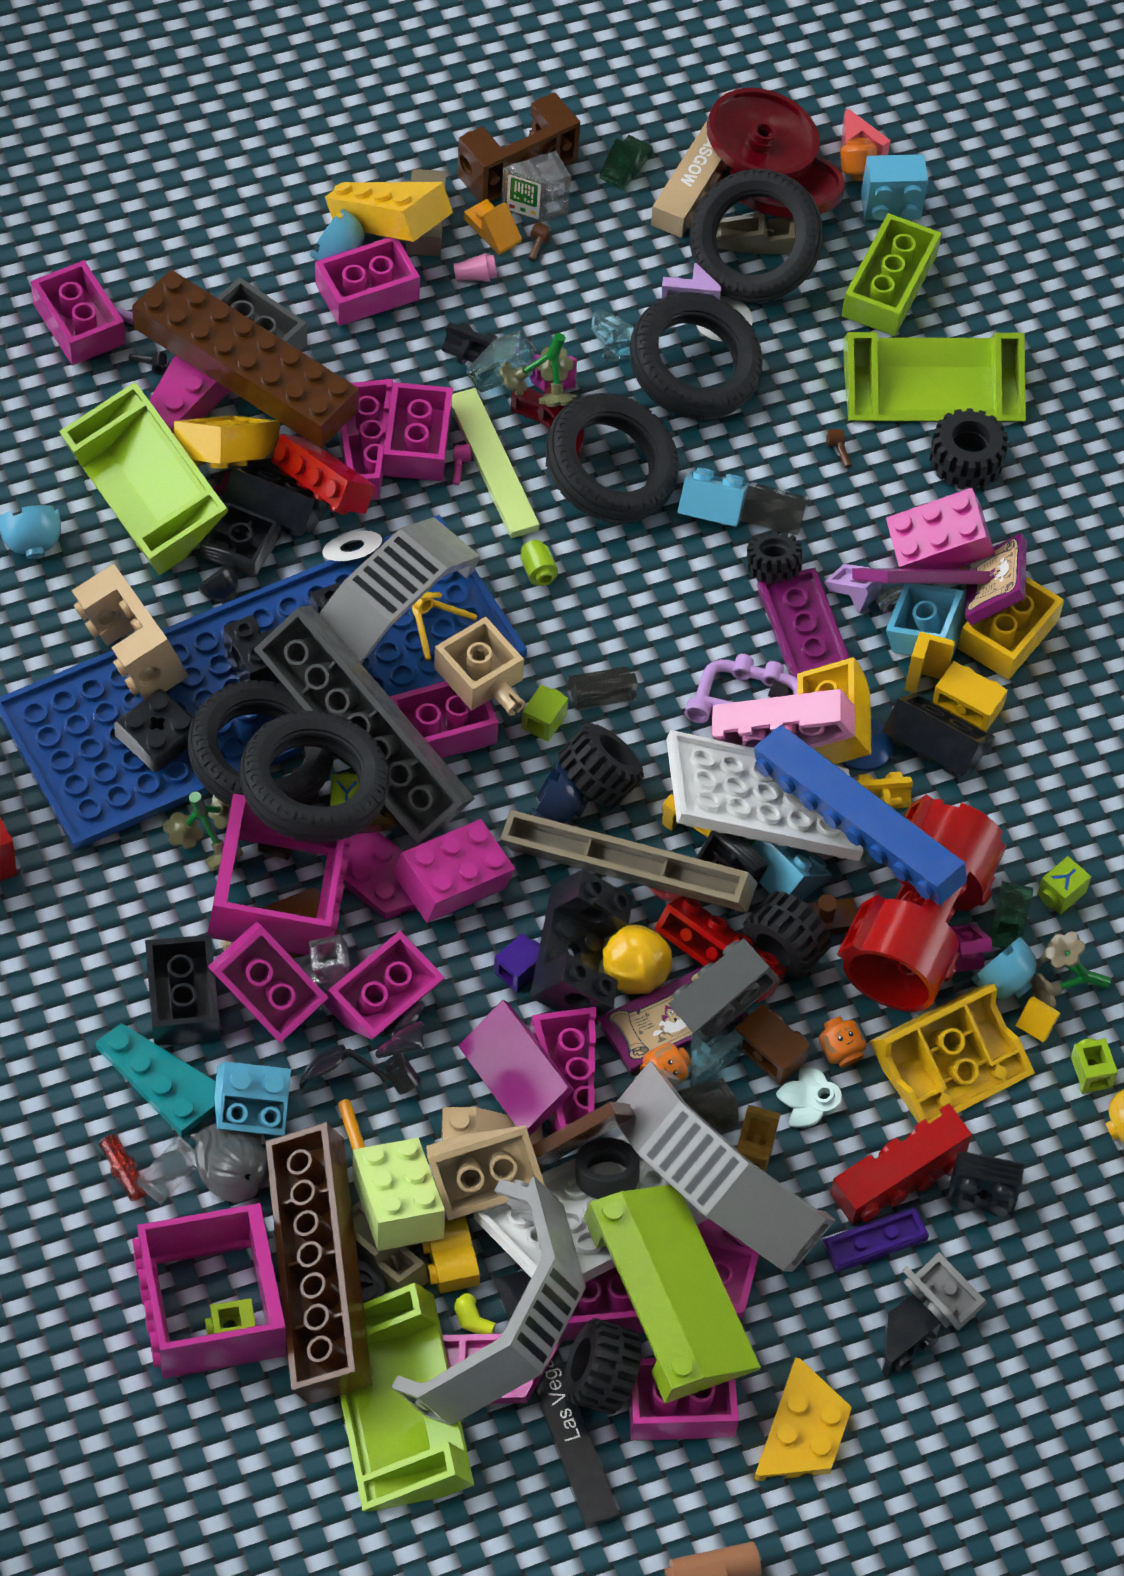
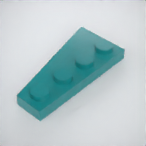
M119 1024L96 1041V1049L181 1137L215 1112L214 1096L216 1081L126 1025Z

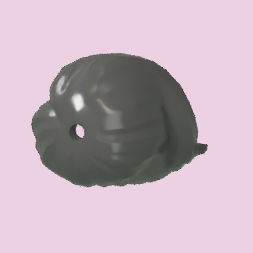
M217 1123L203 1129L199 1133L191 1134L190 1138L196 1140L195 1161L201 1180L210 1192L223 1200L234 1203L245 1201L257 1195L260 1184H263L269 1178L266 1150L261 1146L262 1134L217 1129Z

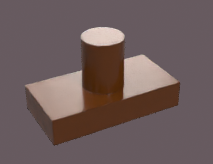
M826 894L822 895L818 902L806 903L823 920L830 935L847 933L857 914L853 898L836 900L832 895Z

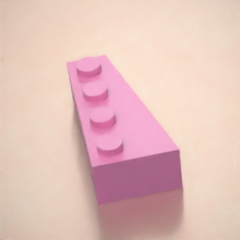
M841 689L713 705L712 737L715 740L753 748L778 726L782 725L810 747L816 748L855 737V705Z

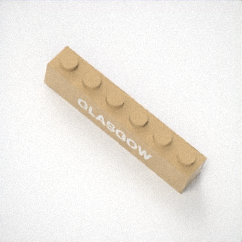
M707 121L652 207L651 226L681 238L686 230L691 227L694 212L703 196L721 180L723 171L730 169V166L716 154L708 140Z

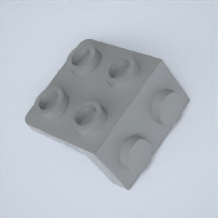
M940 1252L916 1274L908 1266L902 1270L907 1276L903 1283L922 1303L927 1299L931 1302L927 1308L945 1328L952 1324L959 1331L987 1304V1301Z

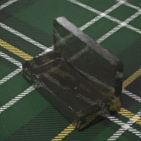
M752 482L748 486L741 521L798 535L804 513L808 509L810 497Z
M627 667L569 676L567 681L575 710L634 701L637 696L638 681L636 674L629 673Z

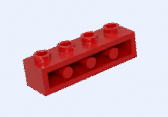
M286 434L280 435L271 462L281 468V474L296 479V484L299 487L313 491V497L331 504L330 509L343 515H347L348 511L366 514L376 488L374 484L306 438Z
M682 896L668 903L654 928L655 931L703 966L710 962L715 964L724 956L722 952L729 944L736 940L740 942L744 938L781 980L787 971V968L779 963L777 957L763 952L756 947L748 936L738 934L728 926V923L723 918L712 915L702 908V904L696 899ZM779 980L774 986H772L754 1003L757 1004L762 1000L772 996L781 980Z

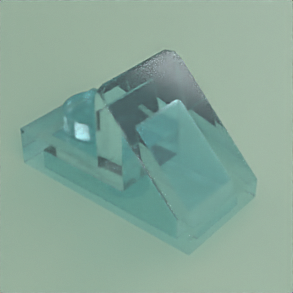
M598 308L592 316L591 334L600 341L605 342L603 361L611 362L630 359V339L634 326Z
M734 1029L726 1037L724 1035L718 1037L709 1047L692 1033L690 1043V1089L694 1093L742 1053L744 1037Z

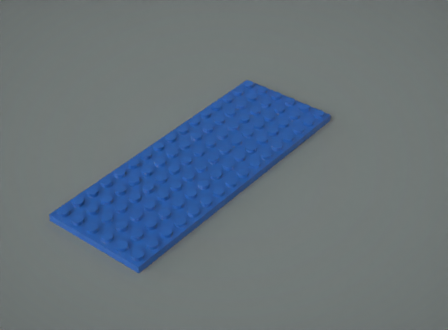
M440 515L434 516L439 522H441L445 527H447V525L445 524ZM393 534L382 538V543L378 548H380ZM375 551L361 558L348 561L328 560L162 629V632L169 640L189 677L167 690L166 693L194 718L200 706L211 695L228 685L240 682L225 655L224 625L253 615L260 627V633L274 629L298 607L310 605L311 592L338 582L341 585ZM475 570L467 579L458 571L442 577L427 592H441V598L434 600L476 614L477 619L471 620L435 607L422 614L431 660L426 661L416 619L411 607L388 629L362 665L388 696L444 682L445 680L434 669L435 646L484 617L491 621L523 658L527 656V648L477 571ZM113 650L0 697V720L74 851L189 802V795L192 792H199L201 796L210 793L197 778L190 762L188 749L161 770L154 772L115 736L114 722L144 699L140 693L134 696L124 680L129 676L127 675L123 678L115 667L113 661L118 658ZM251 714L229 721L217 735L219 750L226 762L240 772L241 758L248 742L263 725L275 718ZM304 747L293 748L281 753L270 766L305 752Z

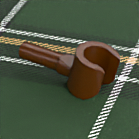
M537 222L530 233V236L536 239L528 257V260L531 262L535 261L542 245L546 244L550 239L549 227L541 222Z
M828 429V434L826 435L827 447L837 446L844 468L851 467V462L845 450L844 431L842 429Z

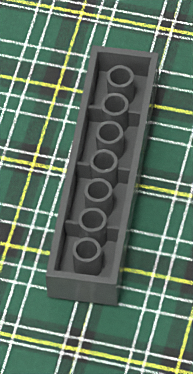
M312 605L298 607L254 648L255 652L305 711L327 712L337 715L336 717L346 718L364 729L377 742L385 756L389 770V790L384 805L417 844L430 840L475 799Z

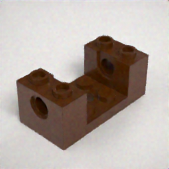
M555 92L531 103L532 129L529 130V136L517 142H511L506 147L501 148L483 126L473 131H468L459 137L457 176L479 202L485 199L491 202L506 195L508 175L533 182L578 160L580 120Z

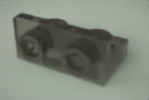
M723 1077L677 1091L685 1103L717 1132L739 1125L737 1099Z

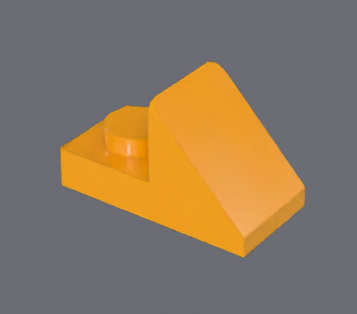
M485 199L464 211V220L498 255L522 242V237L505 202L495 207L488 199Z

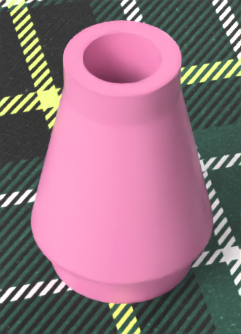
M484 253L463 262L454 263L456 281L491 282L490 279L497 278L494 255L487 256Z

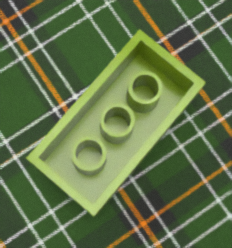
M888 213L845 293L841 316L896 336L937 257L942 233Z

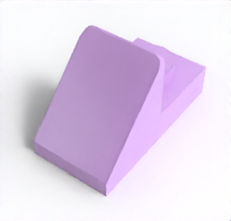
M694 263L692 279L663 277L661 299L676 293L695 292L710 295L720 300L721 286L697 263Z
M843 564L824 582L829 592L850 595L857 612L861 613L880 595L884 583L854 581L852 579V568L869 567Z

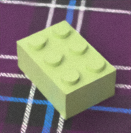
M419 1138L353 1150V1181L377 1251L444 1239L445 1209Z

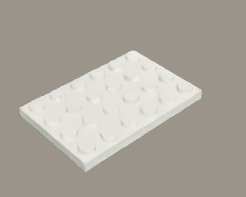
M670 730L666 742L677 823L685 824L689 827L713 830L718 833L742 836L751 840L756 839L775 843L780 846L794 847L809 852L832 855L841 859L860 860L864 852L862 846L852 844L845 833L837 827L835 829L831 828L820 814L814 810L809 811L806 809L799 798L792 793L787 794L780 788L778 782L770 776H763L757 770L754 748ZM837 766L838 768H840L842 771H844L846 774L849 775V770H848V768H843V767Z
M624 1134L616 1138L629 1143ZM639 1156L640 1177L636 1189L671 1185ZM575 1158L542 1174L546 1188L564 1205L584 1282L616 1267L606 1245L596 1248L583 1219L589 1202L597 1199L583 1193L576 1184ZM602 1162L593 1165L589 1170L595 1174L608 1176L619 1174L626 1170V1168L620 1164ZM685 1198L696 1225L709 1219ZM507 1202L474 1212V1219L532 1278L541 1260V1249L535 1224L524 1221L522 1219L524 1213L512 1209Z

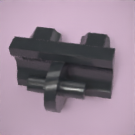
M450 322L446 327V337L442 351L456 356L457 363L462 365L470 361L491 369L494 365L498 336L491 333L482 335L474 332L470 325L462 322L456 325Z

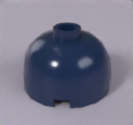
M557 761L556 769L552 768L536 798L540 803L537 809L532 808L530 815L567 824L574 815L579 818L581 817L588 804V800L583 798L584 794L575 786L576 781L574 779L570 780L567 776L569 771L563 770L562 763Z

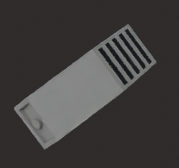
M435 517L402 527L342 582L319 615L362 664L388 629L442 577L458 571L467 579L475 571L480 555Z
M649 1061L616 1101L617 1103L630 1104L635 1114V1117L618 1125L636 1153L707 1218L782 1271L793 1272L835 1222V1219L826 1211L817 1210L749 1161L685 1103L673 1087V1085L679 1082V1079L670 1071L659 1069L652 1061Z
M534 1175L529 1184L518 1179L514 1183L500 1179L494 1190L499 1195L509 1197L507 1204L512 1209L523 1212L522 1219L524 1221L535 1224L541 1249V1260L504 1333L496 1341L427 1382L418 1383L398 1375L391 1387L428 1418L451 1426L541 1375L586 1288L564 1205Z

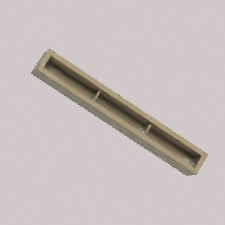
M511 809L500 838L512 851L748 913L757 886L756 880L746 871Z

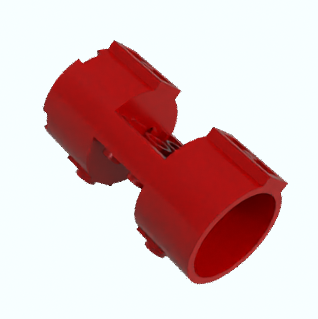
M927 794L910 804L905 818L965 862L967 883L939 906L930 898H923L909 882L899 880L902 885L895 899H884L877 894L861 904L837 953L844 960L843 969L846 977L856 989L881 1005L907 1012L923 1011L931 1007L943 981H949L956 972L957 966L955 962L960 954L958 952L959 941L953 929L948 925V922L953 917L955 910H965L968 912L978 905L983 906L988 902L993 892L990 888L996 878L994 877L995 871L1007 847L1001 839L1002 830L991 818L981 811L964 803H961L959 807L946 805L944 799H933Z

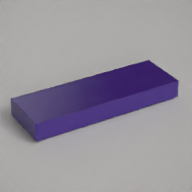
M913 1207L825 1238L822 1241V1246L835 1273L925 1242L928 1240L929 1234L916 1208Z

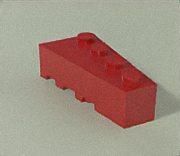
M950 1103L939 1109L941 1116L930 1124L926 1119L914 1126L915 1130L902 1142L897 1137L888 1142L878 1154L879 1157L876 1159L873 1155H868L833 1178L830 1194L852 1225L860 1220L866 1222L873 1219L882 1208L888 1205H899L908 1197V1194L916 1190L924 1191L930 1188L936 1179L945 1174L952 1176L957 1154L960 1151L967 1152L972 1133Z

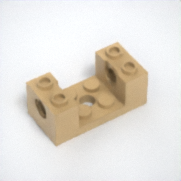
M112 564L71 590L78 601L73 606L83 621L87 618L89 619L84 624L94 639L100 636L106 646L134 629L135 632L111 647L118 658L113 663L123 678L127 675L129 676L124 681L134 696L140 693L145 700L158 689L166 692L189 677L169 640L115 564Z

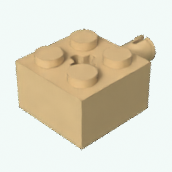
M487 617L482 618L435 646L434 669L471 711L492 698H495L510 716L515 715L513 708L517 713L523 709L525 701L511 687L523 679L524 658Z

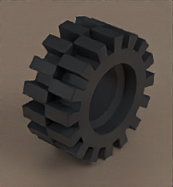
M772 531V535L763 532L762 537L759 535L754 536V541L750 540L747 546L748 572L750 571L752 577L757 576L758 581L762 582L765 578L766 583L772 584V580H777V584L782 583V579L788 582L792 580V576L796 578L802 570V546L800 540L796 541L794 535L788 537L787 532H782L781 535H778V531Z

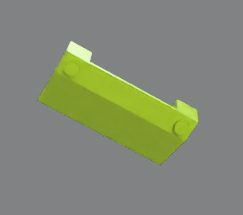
M848 332L843 338L848 421L938 422L940 419L943 420L944 415L947 413L954 415V410L961 409L964 412L967 408H972L974 412L985 411V415L996 417V422L1026 421L1025 333H994L991 338H878V332Z
M136 382L59 431L72 454L158 576L183 561L228 512L224 503Z
M672 1185L621 1191L589 1202L583 1219L596 1248L607 1246L657 1361L651 1373L664 1403L760 1370L761 1366L684 1196Z
M412 1283L363 1303L373 1386L340 1395L362 1511L371 1512L443 1498L474 1486L461 1420L450 1426L428 1418L391 1388L398 1375L418 1383H424L449 1369L434 1294L420 1285Z

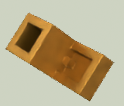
M748 1105L736 1149L766 1173L781 1113Z

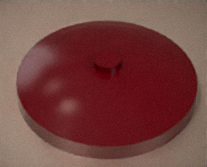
M741 88L730 91L715 102L707 120V136L713 150L728 166L738 172L750 169H766L780 172L794 179L804 174L812 166L819 150V133L809 114L793 100L771 90Z
M817 155L812 166L804 174L794 178L812 196L820 214L835 208L843 198L845 180L841 171L831 162ZM731 168L730 175L738 171ZM753 197L740 201L747 207L761 213L794 218L788 208L770 198Z

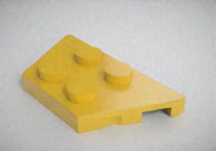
M795 1357L754 1480L765 1481L766 1477L786 1475V1478L801 1477L803 1474L823 1475L831 1473L852 1407L800 1358Z

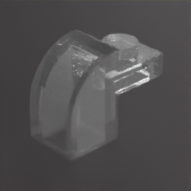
M341 934L309 941L310 954L293 958L319 988L325 987L327 992L351 972L348 946Z

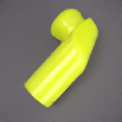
M465 1293L456 1299L454 1310L463 1329L475 1334L494 1333L496 1323L479 1316L475 1304L477 1301L472 1294Z

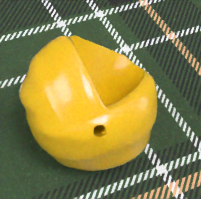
M627 925L612 935L607 945L603 948L604 972L619 980L617 989L625 994H648L661 986L667 979L672 969V951L668 943L653 930L641 925Z

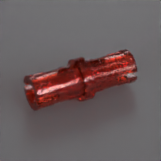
M117 1134L106 1136L100 1141L98 1146L111 1165L110 1172L114 1178L119 1179L130 1201H137L143 1198L148 1193L149 1188L136 1169L137 1163L135 1159L129 1157Z

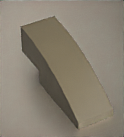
M761 212L722 218L717 231V248L741 253L787 254L792 252L796 241V223L794 218L780 217L767 219L766 214Z
M361 1201L352 1207L357 1253L365 1262L372 1264L384 1277L385 1284L391 1290L395 1291L412 1283L422 1287L430 1281L425 1263L407 1247L403 1246L377 1251Z

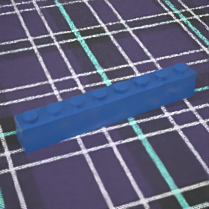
M778 726L753 747L756 759L755 766L763 776H770L778 782L784 792L787 794L792 793L799 798L806 809L816 811L831 828L835 829L837 827L845 833L852 844L855 846L860 845L866 849L877 863L887 865L899 880L909 882L923 898H930L940 906L967 883L964 861L784 726Z

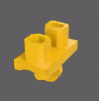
M889 772L884 779H874L870 774H859L857 776L858 783L893 809L909 808L913 787L911 777H904L901 772Z

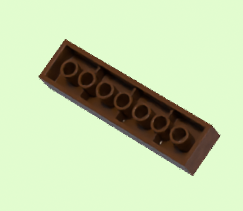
M172 269L132 305L134 329L320 448L359 411L358 387Z
M325 1122L265 1141L283 1316L286 1327L291 1391L308 1404L373 1386L344 1138Z

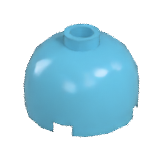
M346 209L340 211L343 216L341 219L337 216L334 217L317 241V244L320 245L318 253L312 250L310 254L316 261L362 246L365 238L364 228L361 222Z
M54 506L22 507V513L13 516L12 510L0 516L2 540L10 550L18 554H26L28 559L43 557L45 555L44 551L52 548L59 539L61 519L59 510L56 509L54 511Z
M1019 937L971 980L977 986L995 984L997 988L996 999H1006L1013 994L1019 999L1033 987L1029 980L1036 973L1037 963L1035 955L1026 942Z

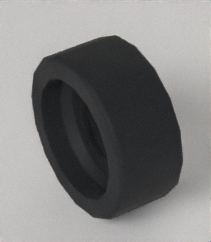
M608 1137L589 1141L579 1149L575 1157L576 1184L583 1193L595 1199L621 1191L635 1190L640 1177L639 1155L629 1143L621 1139ZM612 1162L620 1164L626 1170L616 1175L604 1176L595 1174L589 1168L598 1163Z

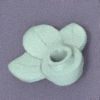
M814 1068L800 1069L799 1081L785 1083L776 1093L777 1098L781 1102L794 1108L789 1120L790 1127L794 1128L810 1127L817 1124L823 1114L835 1112L842 1102L840 1088L832 1082H827L824 1074ZM830 1094L827 1099H820L822 1095Z

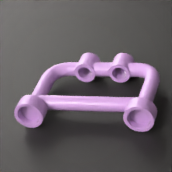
M746 654L737 655L735 661L716 660L708 664L704 669L696 697L688 700L684 714L692 722L705 723L709 719L713 705L734 703L709 696L714 676L718 672L732 673L739 680H747L749 678L761 680L768 687H771L776 680L792 689L793 695H797V678L783 673L784 666L779 662L770 661L766 664L765 668L753 666V658Z

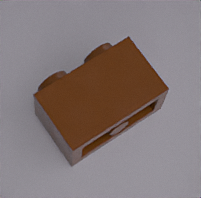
M763 1004L735 1027L732 1044L779 1085L784 1083L808 1060L810 1045L805 1036L798 1031L794 1032L784 1023L783 1018L776 1011H770Z

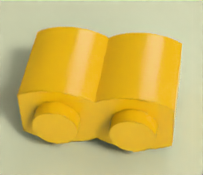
M462 1216L449 1221L445 1218L444 1239L421 1243L423 1255L430 1254L432 1264H427L430 1284H437L440 1294L480 1285L478 1263L466 1217Z

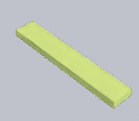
M476 388L454 393L452 395L453 416L466 443L470 445L473 459L510 538L539 531L540 524Z

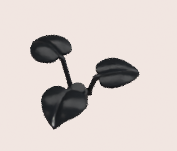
M423 1001L417 1002L379 1034L380 1037L390 1034L392 1038L381 1045L375 1052L377 1058L393 1055L384 1062V1071L374 1066L352 1049H346L344 1044L324 1051L309 1063L301 1076L300 1089L303 1090L308 1082L337 1068L345 1058L352 1057L378 1075L383 1083L389 1080L399 1095L412 1090L419 1084L421 1079L409 1063L404 1052L424 1049L423 1035L425 1025L421 1021L413 1022L422 1013L425 1003Z

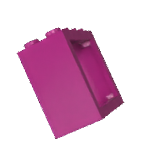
M233 793L207 935L211 934L213 939L234 942L257 921L286 952L323 958L326 946H333L338 925V911L344 889L343 881L347 870L348 850L352 836L334 842L326 841V843L304 842L292 839L293 837L289 838L264 824L253 813L244 795ZM238 840L327 856L317 918L227 902Z
M260 1203L137 1225L138 1238L132 1239L135 1267L139 1276V1288L142 1305H144L147 1333L150 1336L154 1368L161 1367L163 1379L286 1356V1327ZM251 1248L266 1324L170 1342L157 1264Z

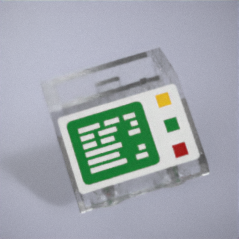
M554 151L548 154H541L535 158L504 167L501 204L505 202L512 213L540 222L568 214L571 175L558 153Z

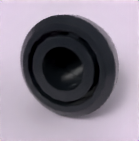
M230 564L200 583L198 590L206 598L221 601L222 604L232 601L239 596L236 591L238 586L236 568Z

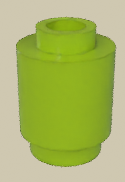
M532 540L522 546L520 560L529 581L537 586H546L552 583L558 575V568L549 547L540 540Z

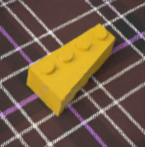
M343 182L336 185L334 190L325 196L332 220L335 216L341 219L343 216L340 211L346 209L361 222L364 233L411 242L416 241L453 213L443 182Z

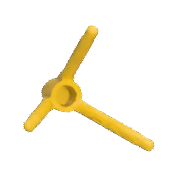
M426 592L412 606L426 661L431 660L422 614L435 607L464 618L477 619L476 614L434 600L441 598V592Z

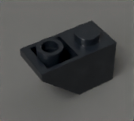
M914 1294L910 1295L887 1315L884 1326L882 1373L886 1377L895 1370L901 1372L906 1369L914 1359L912 1356L920 1350L923 1352L928 1351L939 1339L937 1335L941 1322Z

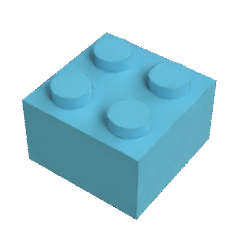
M924 154L867 156L861 189L864 220H884L888 213L906 220L921 219L928 185Z
M905 583L886 629L892 652L912 655L919 631L955 641L954 654L962 627L967 621L965 618L966 598L964 591L919 583Z

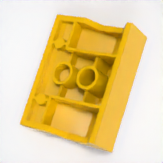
M995 984L978 986L870 1040L883 1072L918 1123L926 1119L930 1124L941 1116L939 1109L949 1103L956 1113H959L1035 1074L1019 1037L1006 1026L996 1005L997 988Z

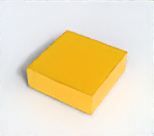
M1032 996L1028 1000L1015 1026L1041 1042H1045L1061 1013Z

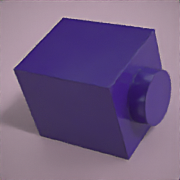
M522 933L494 958V973L516 993L534 978L540 944L536 940H530Z

